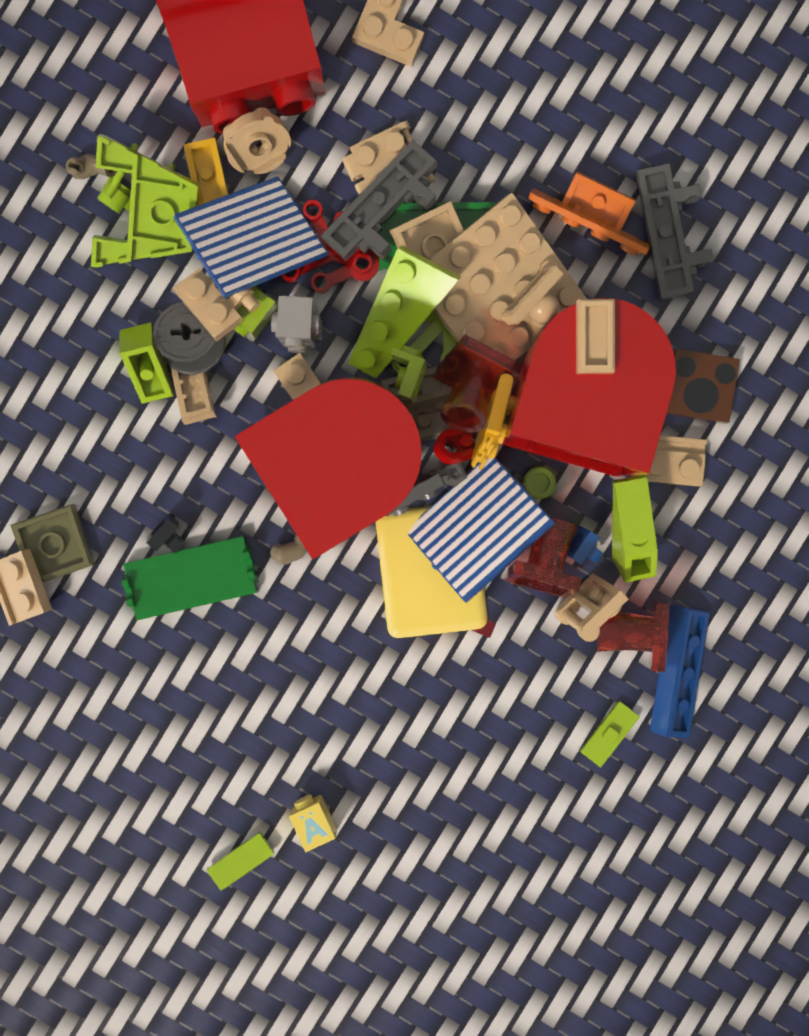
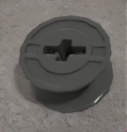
M183 302L173 304L164 310L154 325L153 338L155 346L161 352L168 365L181 374L197 375L207 372L219 362L224 354L225 338L222 337L216 342Z

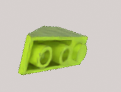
M645 474L613 480L612 560L625 583L656 577L658 549L648 478Z

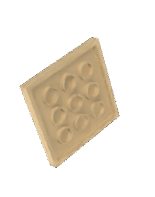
M513 193L504 197L429 258L430 261L461 276L433 311L486 381H491L525 353L548 323H536L530 319L528 314L519 324L508 325L501 318V314L543 268L557 266L564 273L549 290L559 301L558 314L569 306L576 304L578 299H587Z

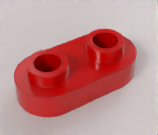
M481 421L469 422L443 431L433 445L436 457L443 463L450 465L472 459L476 444L473 438L477 439ZM445 446L451 448L453 453L449 452Z

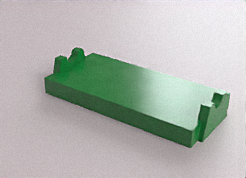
M245 536L181 550L176 554L172 552L123 564L125 575L121 583L126 592L127 607L134 611L136 621L258 592L256 583L259 582L253 553L251 545H247Z

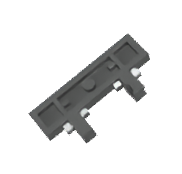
M412 140L321 235L323 241L345 261L358 249L365 253L369 248L384 260L392 252V248L379 234L383 231L381 225L404 201L409 204L414 199L427 212L431 211L438 204L435 199L436 195L428 189L431 183L427 179L438 166L437 161Z
M670 163L637 170L636 180L659 300L693 294L694 287L691 276L697 275L696 268L711 265L710 263L714 262L711 248L690 252V247L685 245L679 213L682 212L683 205L696 203L701 199L700 186L697 184L681 188L680 181L673 182Z

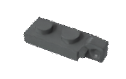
M461 463L447 464L417 478L412 490L404 501L386 516L392 513L394 516L405 513L411 508V503L420 498L422 501L431 499L440 492L438 488L444 485L456 487L468 478Z

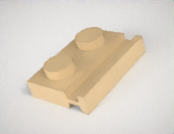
M660 435L650 474H646L648 482L703 487L706 458L705 445H707V440Z
M30 549L22 550L0 559V603L9 626L52 610Z

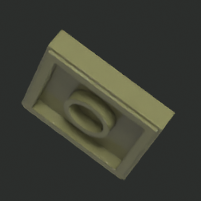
M70 504L10 525L19 551L31 550L42 583L96 565L75 504Z

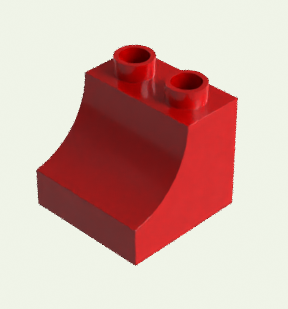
M155 0L179 66L190 106L202 128L212 125L216 133L223 134V130L228 124H232L240 116L253 112L257 108L271 109L276 107L277 113L281 116L298 115L314 107L316 103L314 96L325 94L321 65L303 0Z

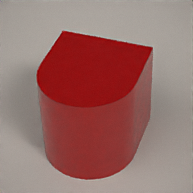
M594 298V299H613V298ZM615 299V373L576 374V304L561 311L543 329L520 363L511 395L515 396L510 415H506L504 423L508 424V429L501 445L617 478L650 474L676 376L674 352L663 328L643 309L629 302Z
M342 377L324 382L234 436L312 560L396 509L412 490L421 465L422 449L420 435L410 412L402 401L388 388L375 381L359 377Z

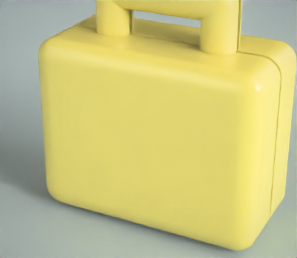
M431 506L410 508L399 516H394L392 513L375 522L387 629L389 634L395 638L476 630L483 628L488 620L485 589L483 588L471 600L465 603L440 572L433 569L429 559L408 536V532L414 523Z

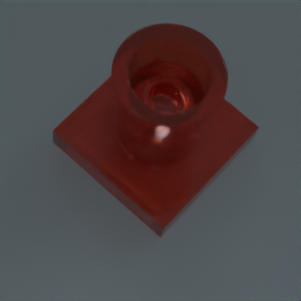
M464 334L438 365L433 377L452 387L447 400L440 410L442 420L451 428L461 432L472 433L482 430L486 425L487 407L493 391L497 389L500 376L502 374H509L513 377L514 382L521 375L523 364Z
M550 517L555 522V525L531 545L527 563L516 560L507 568L504 581L567 598L579 592L582 578L562 573L578 527L567 521Z
M653 599L652 616L619 611L617 615L609 618L599 628L597 652H649L651 671L665 672L670 609L668 601Z

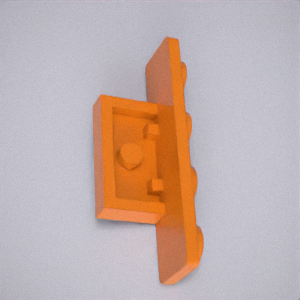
M576 172L563 201L535 188L530 192L528 199L533 201L532 206L541 212L550 214L552 210L562 215L561 220L568 225L579 228L580 224L592 229L591 235L605 242H608L609 238L621 243L620 248L629 254L637 256L640 252L646 255L649 251L648 242L621 230L636 202V199L580 172Z

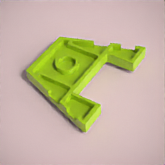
M99 134L97 136L96 168L131 173L132 179L128 240L94 235L92 237L91 267L96 268L102 267L105 264L117 262L120 264L131 262L135 259L157 258L192 252L193 248L174 220V214L197 206L199 183L106 135Z

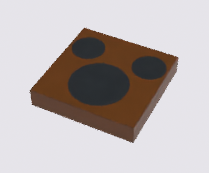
M674 349L676 376L667 414L723 424L729 423L740 359Z

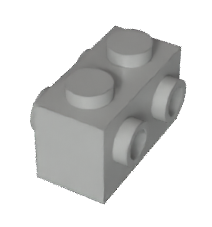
M279 296L278 312H272L271 330L275 332V337L279 339L283 347H288V352L307 353L308 348L316 349V340H322L323 322L320 320V314H318L312 297Z

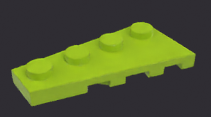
M402 245L399 246L348 364L377 378L392 361V349L401 350L402 346L418 330L461 276Z

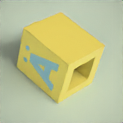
M307 795L294 802L295 807L291 809L289 818L305 852L336 838L337 828L322 795L314 798L312 795Z

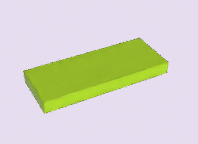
M618 700L580 749V752L601 768L640 716Z
M258 832L209 866L206 871L220 891H222L274 855L275 852L262 833Z

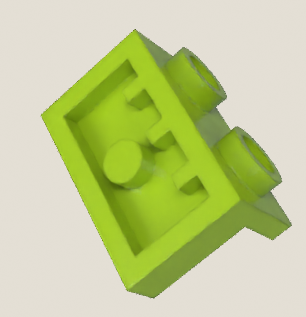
M403 345L401 350L393 348L391 352L395 362L408 366L407 369L401 367L395 387L399 390L398 395L401 399L414 403L428 366L426 360L421 355V351Z

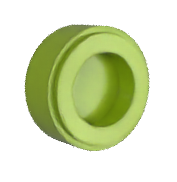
M535 467L524 475L523 485L526 487L525 491L532 498L544 499L554 492L556 478L549 469Z

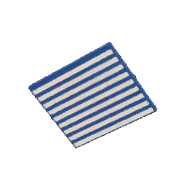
M278 176L174 214V220L223 298L232 296L328 255L324 245L306 220L304 213L301 212Z
M488 458L482 470H479L481 463L476 465L467 474L468 478L444 494L420 516L408 532V536L432 563L433 569L440 572L465 603L471 600L555 525V522L525 491L526 487L522 484L520 485L496 458Z

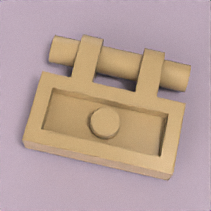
M200 268L173 287L177 296L216 342L243 322L242 317L236 310L244 305L249 312H254L260 306V303L253 296L254 291L251 288L236 293L228 299L223 298L211 277H207Z

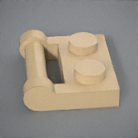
M592 573L557 607L555 617L562 624L570 625L576 629L579 637L583 640L592 642L598 638L599 628L609 618L619 613L622 605L628 598L620 589ZM580 607L590 612L584 619L576 613Z

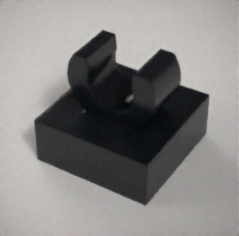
M169 513L147 536L146 543L155 551L165 544L176 554L185 544L183 543L185 540L175 532L179 528V521Z

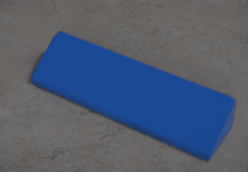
M671 605L669 608L650 725L651 732L665 737H690L710 611Z

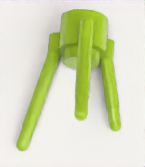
M133 143L130 148L136 151L138 145ZM170 164L168 168L175 170L176 166L175 164ZM119 171L116 172L115 176L108 178L97 197L98 200L118 214H120L123 208L129 211L130 198L128 195L131 190L120 183L125 172Z

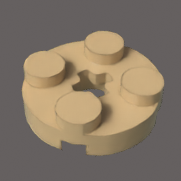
M257 108L253 112L244 114L232 124H228L223 130V146L228 161L232 167L243 173V169L253 170L254 174H264L276 169L286 159L285 152L288 149V145L289 147L291 146V138L284 122L278 116L271 114L267 108ZM256 140H261L262 145L259 147L251 144Z

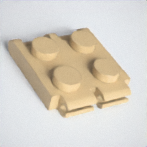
M403 121L349 147L351 154L342 158V162L352 182L363 178V181L355 184L358 195L406 147L401 134L404 135L408 144L413 140L409 132L411 127L408 121ZM433 173L427 177L431 184L436 181Z

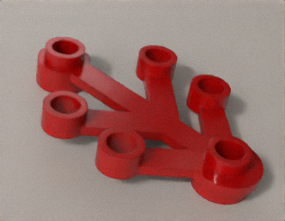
M317 200L307 201L303 206V213L305 218L312 223L328 255L297 268L296 274L293 277H287L283 274L281 275L286 282L294 283L301 275L332 261L345 266L329 274L318 272L313 275L311 286L318 294H325L332 286L350 278L362 282L374 278L379 270V260L376 254L369 249L365 253L358 249L345 261L321 237L328 229L323 218L321 203ZM311 206L319 208V212L315 216H310L307 210ZM344 211L338 212V213L335 215V217H334V221H335ZM360 259H366L369 262V266L366 269H359L357 267V262ZM319 278L327 280V285L322 289L315 286V282Z

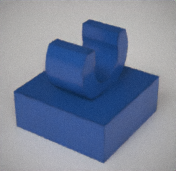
M577 524L558 550L581 565L585 559H590L597 563L603 554L602 551L595 547L600 537Z

